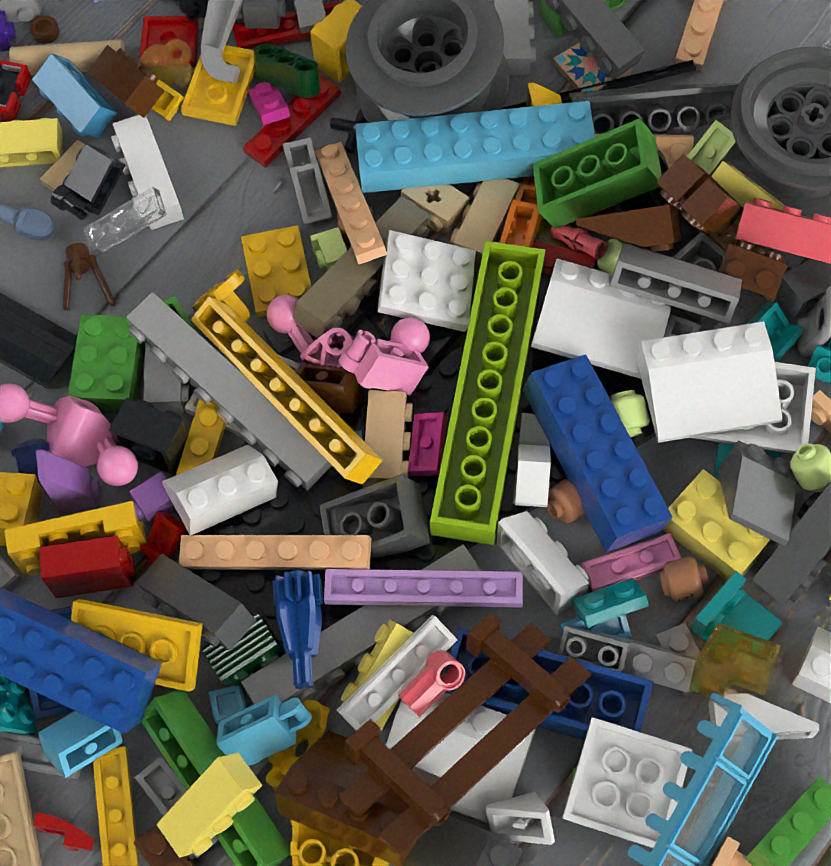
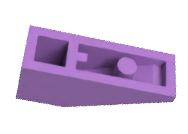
M45 450L36 451L39 482L60 515L98 509L97 498L101 497V487L98 478L94 479L88 468Z

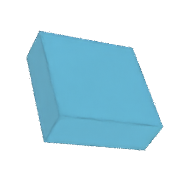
M241 684L208 692L216 726L219 725V721L246 709Z

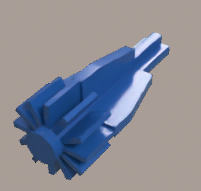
M295 570L289 573L284 572V577L276 576L275 581H272L276 617L285 653H289V657L292 660L294 686L296 689L313 687L311 657L318 655L322 627L320 604H323L322 579H320L319 574L312 575V571Z

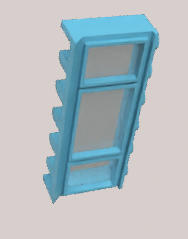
M712 692L710 699L724 709L727 715L721 726L707 720H702L698 723L697 730L713 741L703 758L690 751H684L681 754V763L694 770L695 773L686 789L673 782H667L664 785L663 793L678 802L668 821L655 813H650L646 817V825L661 835L651 853L638 845H632L628 850L630 858L643 866L709 865L778 738L777 734L770 731L746 712L742 705Z

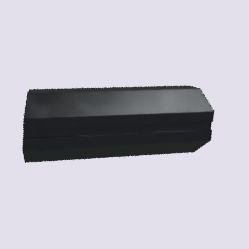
M0 293V363L47 388L57 375L62 364L75 351L77 335Z

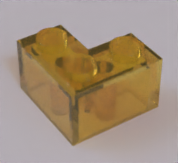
M717 623L697 657L690 690L700 693L707 698H710L712 692L725 697L731 684H735L747 691L765 695L774 677L782 646Z

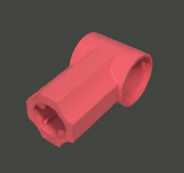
M435 651L427 658L425 668L398 696L418 717H421L447 690L456 689L462 684L465 678V669L447 651ZM446 665H450L449 670L445 674L440 675L441 670Z

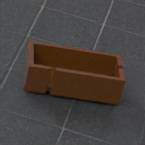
M685 154L657 181L663 188L659 192L662 197L672 206L674 205L682 210L683 213L681 215L693 227L701 229L708 235L713 232L721 236L743 212L744 208L702 167Z

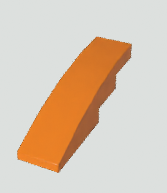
M534 176L524 177L523 182L520 183L515 200H512L499 243L532 247L543 216L538 212Z

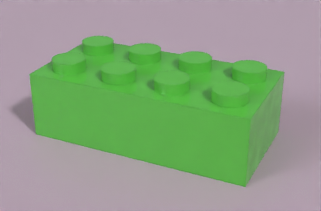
M640 118L533 163L538 212L555 229L574 222L576 219L584 218L661 187L657 183L662 175L656 137Z

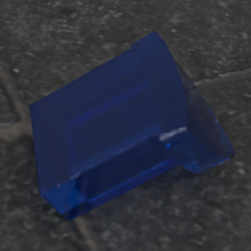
M34 438L19 444L11 450L12 457L16 458L19 473L35 474L39 482L36 451L45 450L49 452L50 446L48 441Z

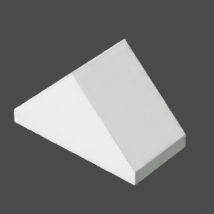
M518 444L515 505L547 507L551 466L550 446Z
M535 791L492 803L486 807L490 832L504 840L552 845L555 842L549 809Z

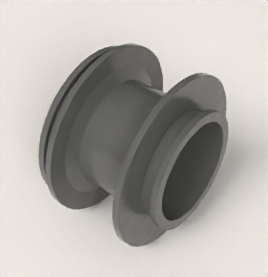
M367 0L355 15L347 34L346 60L350 74L356 84L360 109L368 123L502 110L506 101L509 88V72L503 54L504 32L499 14L490 0Z
M823 47L792 48L779 52L760 62L739 83L732 100L730 123L727 127L732 131L736 144L722 161L732 164L784 205L801 209V215L813 218L814 213L831 217V49Z

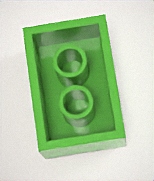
M81 314L68 396L70 395L93 403L99 408L101 413L118 414L126 398L137 402L139 397L145 341L140 344L129 334L127 330L130 327L126 316Z

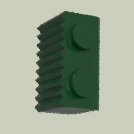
M258 612L252 615L256 622L231 651L220 644L216 648L210 644L202 648L220 681L228 686L242 684L241 681L251 676V671H254L257 667H265L274 662L279 657L277 654L284 650L265 617Z

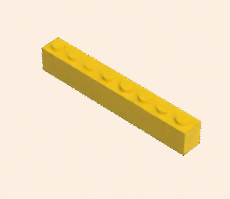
M210 296L190 320L345 479L363 484L383 460L229 305Z

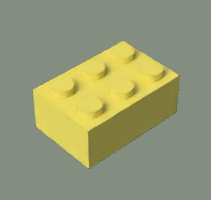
M704 469L669 506L668 509L672 519L663 528V531L667 534L671 533L673 539L726 581L736 571L744 576L774 542L729 519L721 482Z

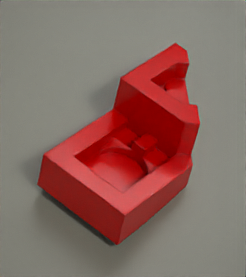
M167 511L157 512L147 539L148 543L140 545L141 553H146L149 567L161 554L172 559L181 542V535H184L186 531L185 525Z
M36 812L33 826L40 832L65 836L63 846L68 850L78 851V849L92 851L94 840L84 831L60 818Z

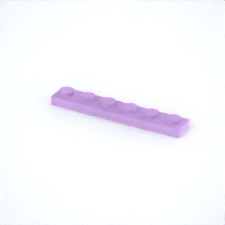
M325 569L324 603L334 605L522 607L523 572Z

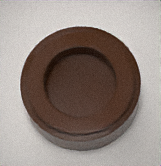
M40 16L30 26L34 40L41 44L52 43L60 34L57 21L50 16Z

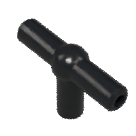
M359 109L355 121L333 117L330 121V127L350 132L344 149L348 153H353L357 147L355 124L366 123L367 121L361 109Z

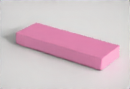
M668 533L581 563V567L589 577V588L593 592L630 578L636 581L664 571L666 562L681 559L682 557L672 534Z

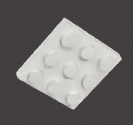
M389 230L386 236L385 249L387 255H384L377 312L401 318L413 317L424 323L466 332L470 320L476 250Z
M591 717L562 819L654 848L661 834L646 825V817L650 813H655L667 821L670 819L678 802L663 793V787L667 782H673L680 787L683 786L688 767L681 763L680 756L684 751L692 752L693 749Z

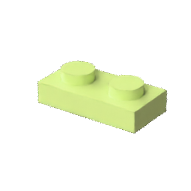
M715 120L687 157L711 176L736 144L732 131Z

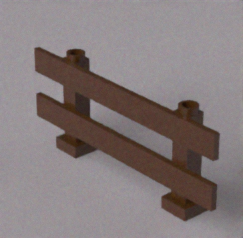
M492 612L471 629L467 636L466 650L475 658L483 652L490 660L391 749L380 740V727L372 719H369L345 740V757L354 766L362 760L369 769L339 795V799L358 818L390 788L409 805L405 811L379 834V838L398 857L433 825L435 827L440 826L450 815V809L553 711L556 713L562 711L569 703L570 695L591 676V673L573 657H569L551 675L532 660L551 641L532 622L511 641L500 632L501 620ZM511 678L530 693L432 786H428L411 770Z

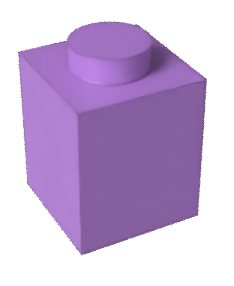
M162 471L129 491L134 500L137 518L139 520L145 518L150 527L154 523L157 512L167 511L171 513L176 510L162 484V481L167 480Z

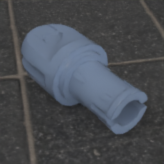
M0 202V221L13 225L16 233L36 240L48 239L54 233L53 218L46 212L27 205L18 209Z

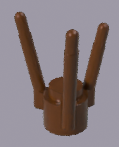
M74 243L67 246L65 250L67 260L64 262L63 309H69L72 272L75 273V278L80 280L81 274L87 272L89 267L92 268L110 306H115L112 294L97 265L96 256L90 255L89 248L84 243Z

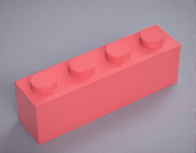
M754 198L753 203H745L735 239L831 264V217L814 213L813 218L801 215V209L784 205L783 210L771 207L772 202L759 198Z

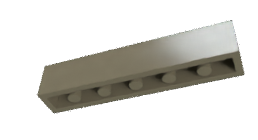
M401 196L375 224L384 245L386 244V236L389 230L426 238L429 232L427 225L430 214ZM350 247L295 303L293 313L295 323L316 338L332 328H339L343 318L347 314L352 315L357 310L361 299L365 295L371 296L376 290L378 282L382 277L384 256L358 265L353 249Z

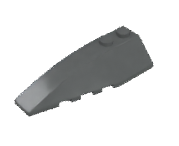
M739 83L664 85L569 93V103L590 102L595 134H604L640 118L653 134L678 135L694 131L695 128L707 124L711 125L715 120L720 122L729 119L732 100Z

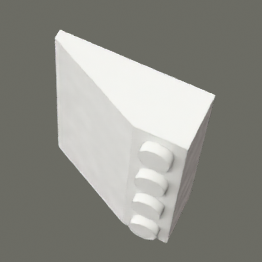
M556 259L531 347L571 359L586 354L592 365L641 379L636 360L641 341L664 337L671 305L610 287L612 274Z
M764 321L641 341L636 360L658 443L782 422L773 350Z
M774 362L782 422L690 438L734 445L739 440L747 445L755 444L761 449L795 454L800 446L809 442L816 368Z
M444 693L421 717H418L401 699L386 746L391 749L451 694ZM480 706L415 767L441 777L507 715ZM535 729L450 810L489 825L486 807L489 804L513 797L535 735Z

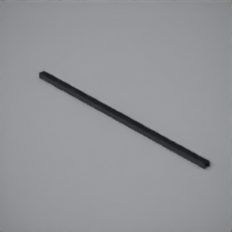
M693 59L557 94L561 96L562 104L568 103L569 93L581 92L582 89L604 84L606 86L600 90L627 88L695 71L696 66L693 64ZM526 102L506 106L502 109L526 107Z

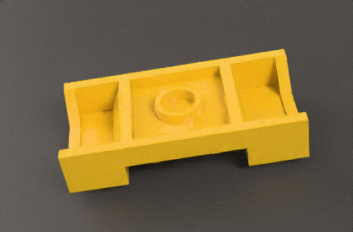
M133 501L4 530L8 555L23 575L27 574L30 576L41 575L39 547L118 536L122 545L128 546L129 554L140 551L141 544L148 543L144 522H138Z

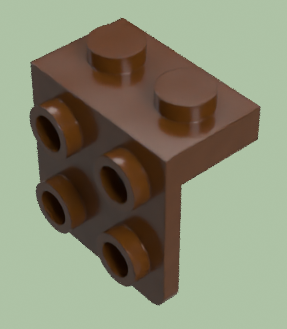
M737 240L736 244L729 243L718 272L742 279L741 288L775 299L788 266V262L783 261L784 255L769 249L766 250L765 254L754 251V244L742 240Z

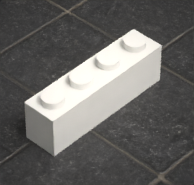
M137 115L112 123L116 135L111 136L116 152L122 151L124 155L123 158L119 159L126 164L123 172L125 175L131 174L132 180L128 181L133 198L139 196L141 202L136 205L141 221L147 220L150 229L154 230L183 220L184 217L147 116L143 118Z

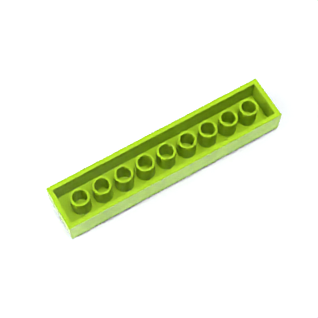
M485 241L430 519L431 535L494 545L544 269V249Z

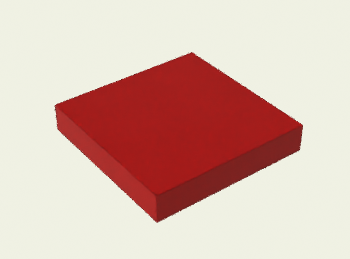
M143 16L139 63L144 67H196L199 18L189 20L186 16Z

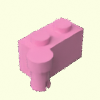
M363 330L357 332V336L350 347L344 349L338 360L345 370L355 374L356 380L361 386L368 389L377 388L386 391L406 392L407 395L412 394L429 367L418 350L399 343L381 339L376 340L371 333L363 332Z

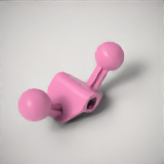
M281 295L270 302L267 308L269 325L275 331L290 336L299 350L300 358L306 364H316V366L321 364V366L326 365L327 367L330 365L332 367H341L338 360L344 349L349 348L355 339L342 328H332L314 341L309 332L297 325L293 319L295 303L299 299L291 295ZM407 317L399 320L394 325L389 341L406 345L422 353L428 347L430 333L424 322L417 318Z
M7 383L0 385L1 422L15 423L26 417L47 423V452L83 467L97 464V472L100 478L111 486H123L134 479L138 470L136 456L128 448L116 445L109 431L111 424L96 405L69 395L60 398L55 406L30 400L26 391L16 384Z

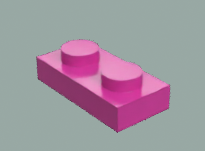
M264 82L247 90L250 101L263 125L290 117L288 106L276 86Z
M444 412L414 414L408 473L412 477L439 475L448 421V417Z

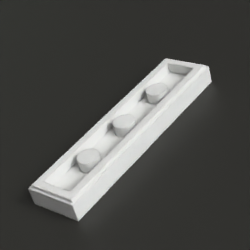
M432 615L337 711L356 731L369 719L376 722L400 698L398 695L425 668L429 655L438 650L447 651L457 641L456 637L436 616Z

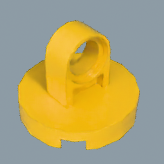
M238 269L234 270L225 277L226 281L223 280L219 284L216 283L191 306L197 312L210 296L229 305L247 322L250 319L249 310L234 292L245 280V277Z

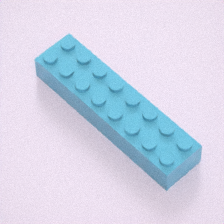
M589 101L355 124L362 193L534 176L533 163L595 137Z

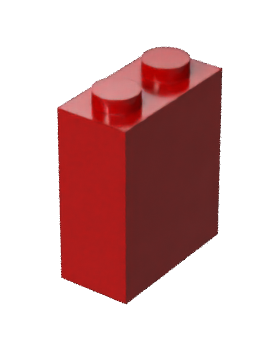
M118 536L39 547L41 579L55 598L132 587L131 576L136 575L134 557H130L128 546H123Z

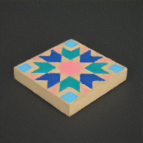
M580 42L553 58V65L574 89L612 80L608 74H604L600 70L596 59L590 53L583 50ZM630 68L628 71L623 73L618 78L629 76L631 74L632 68ZM606 84L582 89L581 92L600 90Z

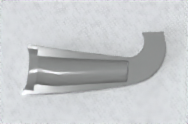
M209 0L201 42L202 64L207 73L213 78L235 84L240 75V68L237 65L225 63L223 60V50L243 0Z

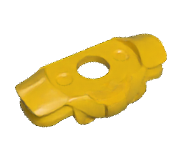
M305 700L302 703L312 715L310 723L297 730L296 744L291 745L285 751H279L268 756L269 762L273 765L266 775V782L274 790H276L290 766L299 758L295 755L297 746L302 741L307 740L308 750L323 736L330 711L329 707L315 700Z

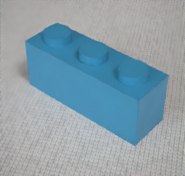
M51 53L32 79L40 88L39 93L55 104L56 112L72 123L71 128L82 137L88 135L99 138L117 114L112 105L67 58Z

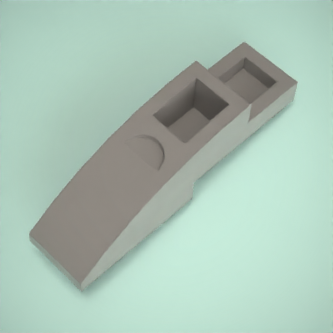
M567 625L564 627L558 655L573 657L576 660L647 679L655 684L687 693L689 692L697 661L696 658L665 650L666 648Z

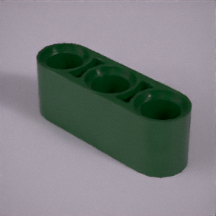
M261 44L254 48L256 77L259 80L303 98L314 97L320 93L319 67L317 62L274 44Z

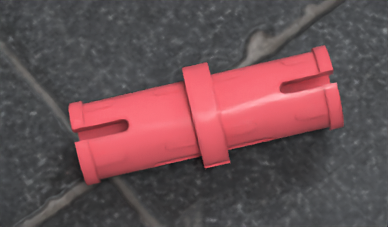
M566 224L556 229L552 226L550 230V235L553 239L569 245V248L575 252L582 251L593 256L595 259H601L607 251L608 245L606 241L589 235L588 231L583 228L576 229Z

